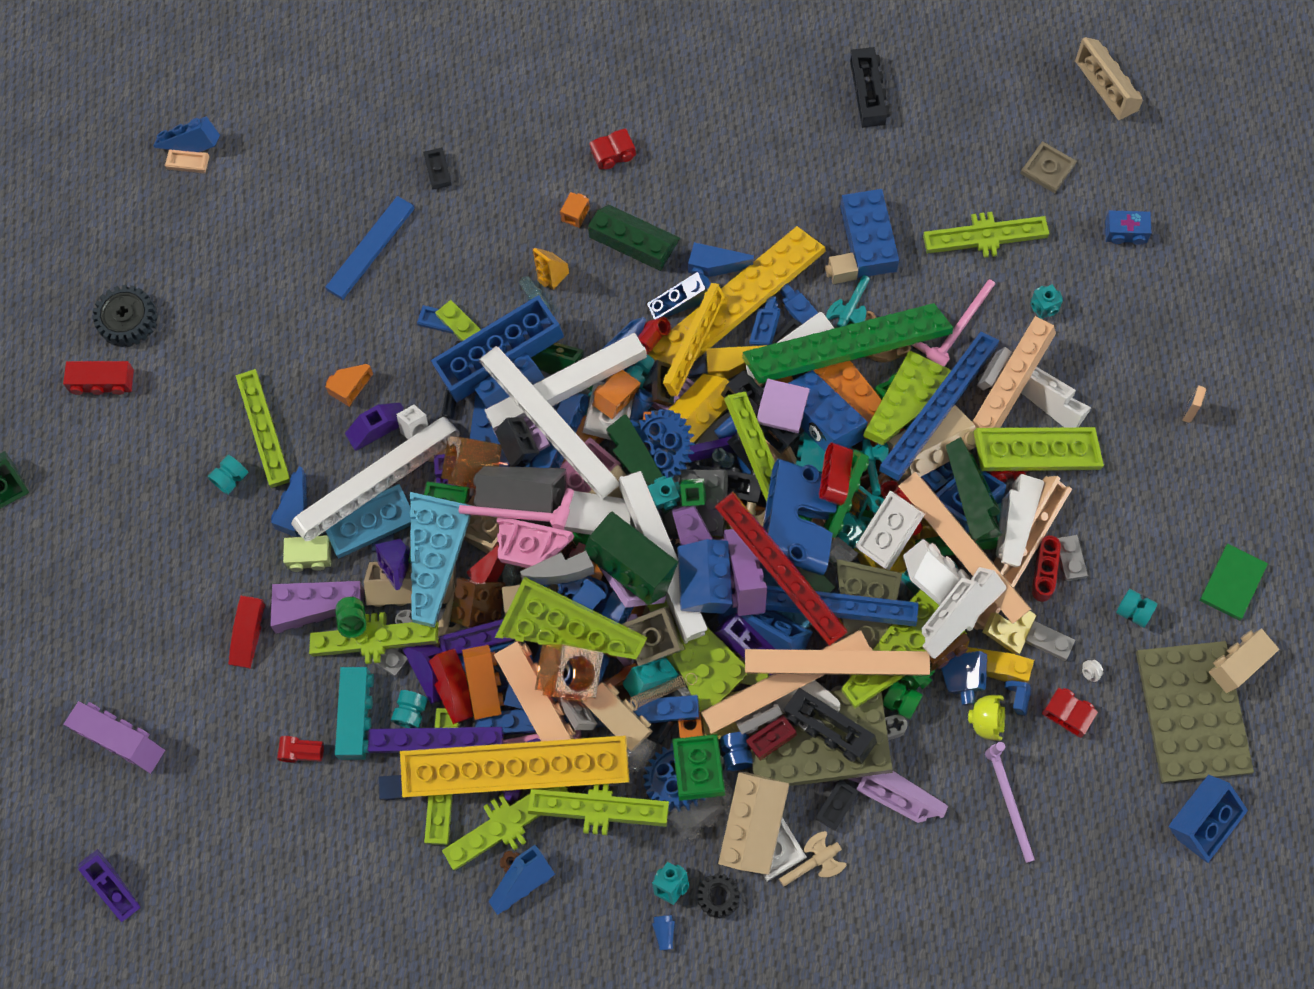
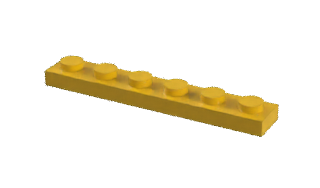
M711 283L708 291L705 292L704 299L696 311L694 320L689 325L688 332L680 344L679 351L676 357L673 358L672 365L664 377L663 384L671 396H678L725 298L719 284Z

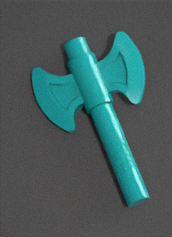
M863 275L846 306L843 305V300L839 299L830 306L826 318L831 320L839 317L837 327L846 326L849 321L853 323L865 321L867 315L865 306L856 309V305L870 278Z
M869 439L862 440L861 452L869 456L867 470L873 495L878 496L881 494L875 463L876 460L881 462L885 460L889 454V447L887 443L884 445L878 443L873 447Z

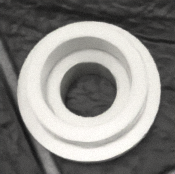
M1087 660L1083 663L1082 672L1085 678L1092 682L1100 680L1103 675V668L1096 660Z

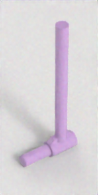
M998 742L988 748L985 755L993 763L1025 861L1028 863L1035 859L1000 758L1002 751L1005 749V744Z

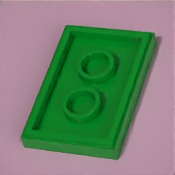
M1227 543L1199 601L1241 621L1268 563Z
M718 734L672 739L679 801L725 796Z

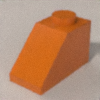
M363 364L337 370L326 382L325 387L328 394L350 406L372 377V369L370 365Z

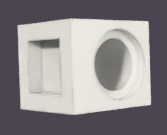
M415 405L396 414L400 433L407 439L428 427L426 414Z

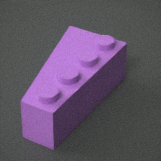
M680 506L672 509L681 546L706 539L714 540L696 506Z
M734 529L724 530V539L721 540L728 541L731 589L734 592L732 594V607L737 608L738 616L765 613L767 586L766 582H763L764 575L762 568L760 569L759 560Z
M360 581L272 584L271 628L277 634L287 629L299 628L305 624L317 623L336 616V604L345 597L359 598L364 605V587Z
M79 701L77 702L63 725L108 751L119 755L128 762L138 765L151 774L165 750L148 738L149 733L140 728L136 731L133 730V725L123 719L120 722L116 721L117 717L108 711H104L103 714L100 713V708L90 702L87 705Z

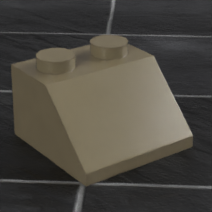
M664 607L623 623V626L647 637L636 659L638 666L685 650L669 608Z

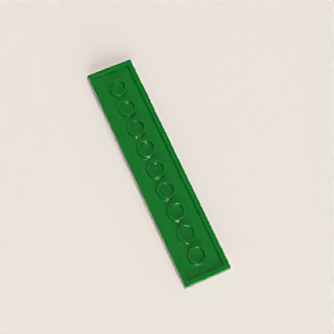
M935 303L747 350L743 352L742 358L757 382L761 384L767 382V379L776 380L953 334V326Z

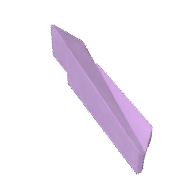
M894 771L888 774L849 778V780L859 783L856 789L859 792L917 823L936 816L943 818L948 808L945 803Z

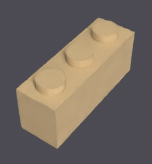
M1262 628L1254 633L1252 630L1248 631L1240 638L1242 640L1240 644L1237 642L1227 650L1229 654L1226 657L1222 655L1213 662L1215 667L1209 673L1226 693L1242 685L1279 650Z
M601 683L583 703L615 736L626 735L627 748L630 751H634L653 732L649 728L651 724L644 716L638 717L633 712L627 699L622 701L617 696L619 691L611 683L608 685Z

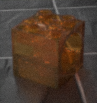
M448 436L441 478L448 479L447 484L467 487L468 483L469 488L476 489V486H474L476 473L484 466L499 467L502 451L501 445L463 437Z
M563 644L542 645L535 690L543 691V696L561 697L563 700L587 702V698H596L603 652ZM568 661H570L574 672L569 686L566 685L563 677L564 667Z

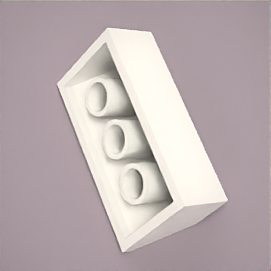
M924 539L903 555L910 580L938 605H941L961 578L970 580L963 569L958 570L948 556L943 557L936 545L933 543L929 544ZM978 617L966 628L968 631L973 629Z

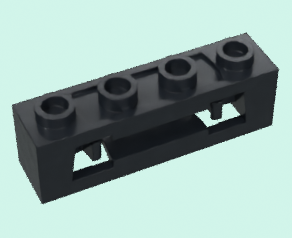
M875 47L852 49L850 65L861 127L885 125L886 118L890 116L889 106L885 105L884 101L886 100V89L882 88L881 85L883 83V73L878 68L880 67L879 54L876 55ZM870 68L873 100H868V106H866L867 91L864 75H868Z
M743 370L725 386L721 395L726 398L728 395L746 391L757 418L764 390L755 382L753 377ZM759 424L765 439L780 454L793 445L804 432L801 426L799 432L795 433ZM769 431H771L779 439V442L769 433Z
M700 461L684 463L687 468L686 470H724L723 466L717 464H710V467L703 466V463ZM731 467L728 470V481L739 483V490L743 493H749V495L742 494L736 489L727 488V496L734 492L743 503L751 502L764 506L765 497L754 471L746 474L741 469Z
M800 687L784 708L787 716L786 719L794 726L799 724L805 725L807 727L805 729L807 734L813 738L820 737L824 740V744L834 751L836 748L842 751L843 756L853 763L856 760L862 764L877 743L875 734ZM814 710L818 711L821 718L847 733L845 737L847 743L842 740L839 734L813 718L816 714Z

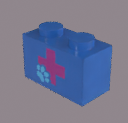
M1109 210L1105 219L1106 242L1114 244L1130 242L1136 245L1147 243L1152 234L1151 212Z

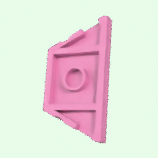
M497 517V523L499 524V534H497L499 543L498 558L503 563L529 568L557 555L574 538L573 533L570 531Z

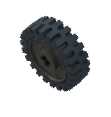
M122 285V289L116 286L113 292L110 289L107 290V296L102 294L100 296L101 302L97 300L95 303L97 308H93L94 315H92L97 331L107 342L114 346L117 344L119 347H124V344H126L128 347H131L133 342L136 345L140 344V339L145 341L148 338L146 335L153 333L152 328L156 327L155 321L158 318L157 310L146 292L130 285V288L127 285Z

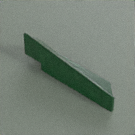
M555 342L532 356L531 359L539 370L553 375L584 359V350ZM593 385L586 389L592 391Z
M626 414L606 428L608 436L618 446L613 450V455L629 475L641 471L647 486L654 484V480L663 477ZM661 508L662 512L665 515L673 509L671 508L665 510L664 508Z
M959 437L947 444L946 449L971 538L973 540H983L1000 537L1002 533L993 517L1000 514L1001 511L972 453H969L962 437Z

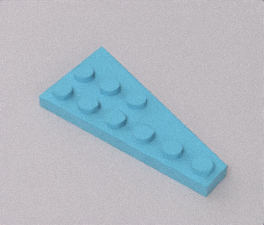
M410 492L413 623L435 627L471 518L469 514H459V506L471 505Z

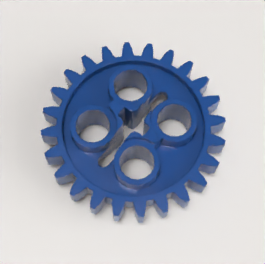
M659 409V411L653 410L651 414H645L646 420H639L641 427H635V430L638 432L661 474L666 476V478L672 477L673 479L674 475H681L680 470L687 469L684 464L685 462L691 463L688 455L694 454L690 450V446L695 445L694 442H690V438L694 434H688L691 426L685 425L687 419L680 418V413H674L673 410Z
M671 743L669 750L662 747V754L655 753L656 760L649 759L652 767H645L647 774L643 778L646 782L644 783V787L647 790L646 793L652 800L669 801L670 812L674 806L678 812L681 811L682 806L690 810L691 803L697 807L698 799L679 801L678 790L672 792L678 789L676 773L671 766L672 762L675 763L673 743Z

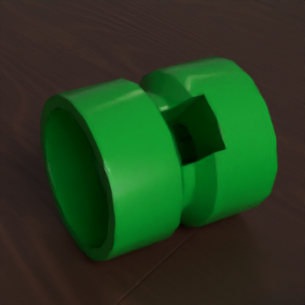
M345 597L338 601L335 612L339 633L347 638H355L362 635L367 625L363 602L356 597Z
M897 681L891 685L883 701V706L891 711L897 709L899 715L910 720L923 694L913 689L908 691L906 690V685Z

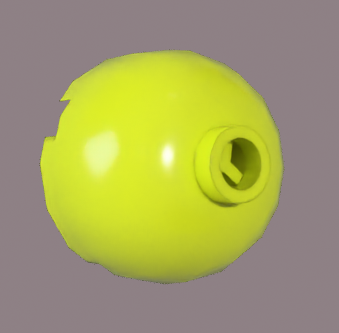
M1002 695L984 696L977 700L973 710H969V723L973 724L974 731L978 736L984 739L1001 741L1003 738L999 736V731L1004 732L1005 707H1000V701H1004Z

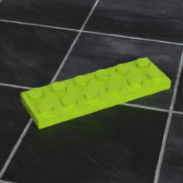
M1095 427L976 428L973 431L981 471L1100 470L1104 467Z

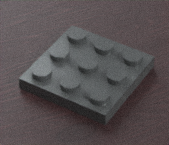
M680 470L681 475H674L673 478L674 483L678 481L679 485L682 480L704 478L706 501L704 505L695 506L711 536H724L727 521L715 508V505L727 496L728 470ZM681 494L679 495L680 502H678V505L676 507L682 506ZM671 510L666 515L664 514V527L668 535H678Z

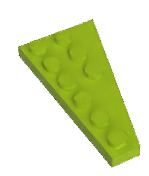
M909 350L863 436L881 445L887 443L902 428L909 426L951 370Z
M526 577L522 580L495 638L503 639L505 637L515 639V641L537 642L540 645L566 649H582L592 653H608L611 656L637 659L647 640L646 636Z
M920 589L910 601L918 603L917 625L892 624L872 651H926L923 648L925 637L922 634V627L940 605ZM852 675L842 687V692L854 709H856L906 675Z
M666 599L664 603L647 605L650 612L664 607L669 608ZM708 627L707 631H704V636L688 641L686 644H684L680 635L685 650L672 654L685 683L686 680L688 682L687 687L691 695H698L700 712L721 702L748 675L745 672V664Z

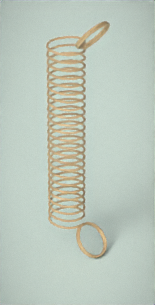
M677 677V681L675 678V682L669 683L663 689H661L664 687L663 684L654 687L656 690L654 689V692L650 694V690L639 694L641 697H637V700L631 697V708L634 710L632 700H634L635 710H637L638 702H642L644 698L648 697L645 699L646 702L644 701L645 704L649 701L652 702L656 700L653 698L655 694L657 696V693L659 695L660 692L661 697L686 686L685 682L683 685L681 683L682 680L679 681ZM679 683L682 684V686L680 685L679 688H677V689H675V690H673V691L670 690V688L672 689V687H673V688H674V686L676 687L677 684H679Z

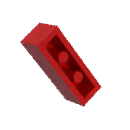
M66 361L63 385L70 393L75 395H81L83 392H91L96 395L112 392L113 394L122 395L124 392L132 391L134 369L129 361Z

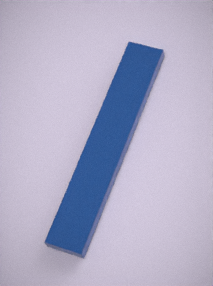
M397 196L325 287L326 290L343 300L412 213L414 205Z

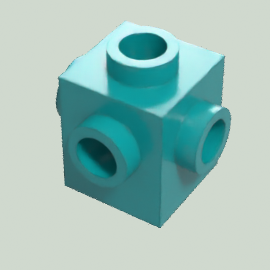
M1052 284L1047 287L1041 286L1037 288L1030 303L1033 311L1040 319L1054 316L1059 312L1063 297L1060 291L1056 290Z
M660 477L654 480V484L647 486L657 510L661 508L665 510L677 506V502H680L681 488L678 481L674 483L672 477Z
M848 512L843 519V529L838 533L836 539L843 547L847 546L854 549L865 532L867 525L861 518L858 519L854 514Z
M667 862L663 868L657 871L652 882L654 895L674 905L679 897L684 895L689 888L686 870L680 865H673Z

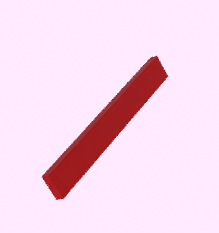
M731 492L715 505V508L829 646L848 633L844 625L734 492Z

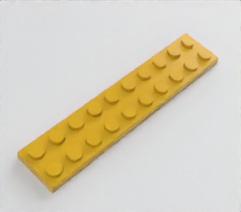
M796 226L757 258L753 265L745 268L722 287L721 290L725 298L696 359L704 354L706 349L711 348L763 305L767 299L781 290L785 284H788L826 252L825 246ZM697 309L671 329L668 335L663 336L647 355L655 361L659 360L672 365L673 358L676 357L679 351L680 344L688 332L689 325L694 320Z
M626 735L400 751L402 797L629 782Z

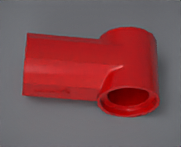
M661 317L645 322L643 331L638 336V339L642 346L645 347L646 354L651 352L663 336L670 333L671 325L667 318Z
M281 736L277 760L295 763L297 760L321 762L324 754L323 741L300 740L297 737Z

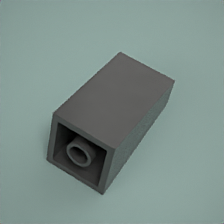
M484 466L474 477V486H476L474 506L553 513L554 510L561 506L564 497L566 469ZM514 519V520H519V521H524V522H531V523L551 525L550 522H546V521Z

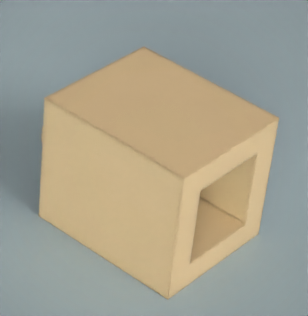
M853 252L829 257V262L825 269L827 277H831L833 284L857 280L858 268Z

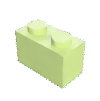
M317 536L311 541H305L302 537L284 538L283 563L287 569L299 572L303 571V568L324 570L325 567H331V542L328 536Z

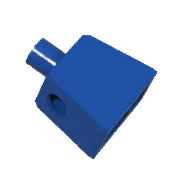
M981 651L964 653L959 657L955 656L942 668L948 691L953 694H961L963 706L974 705V692L986 689L987 654Z

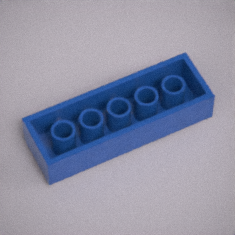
M538 295L430 361L457 403L475 392L474 386L491 376L479 359L495 346L499 347L512 362L525 352L531 358L564 338L559 323Z

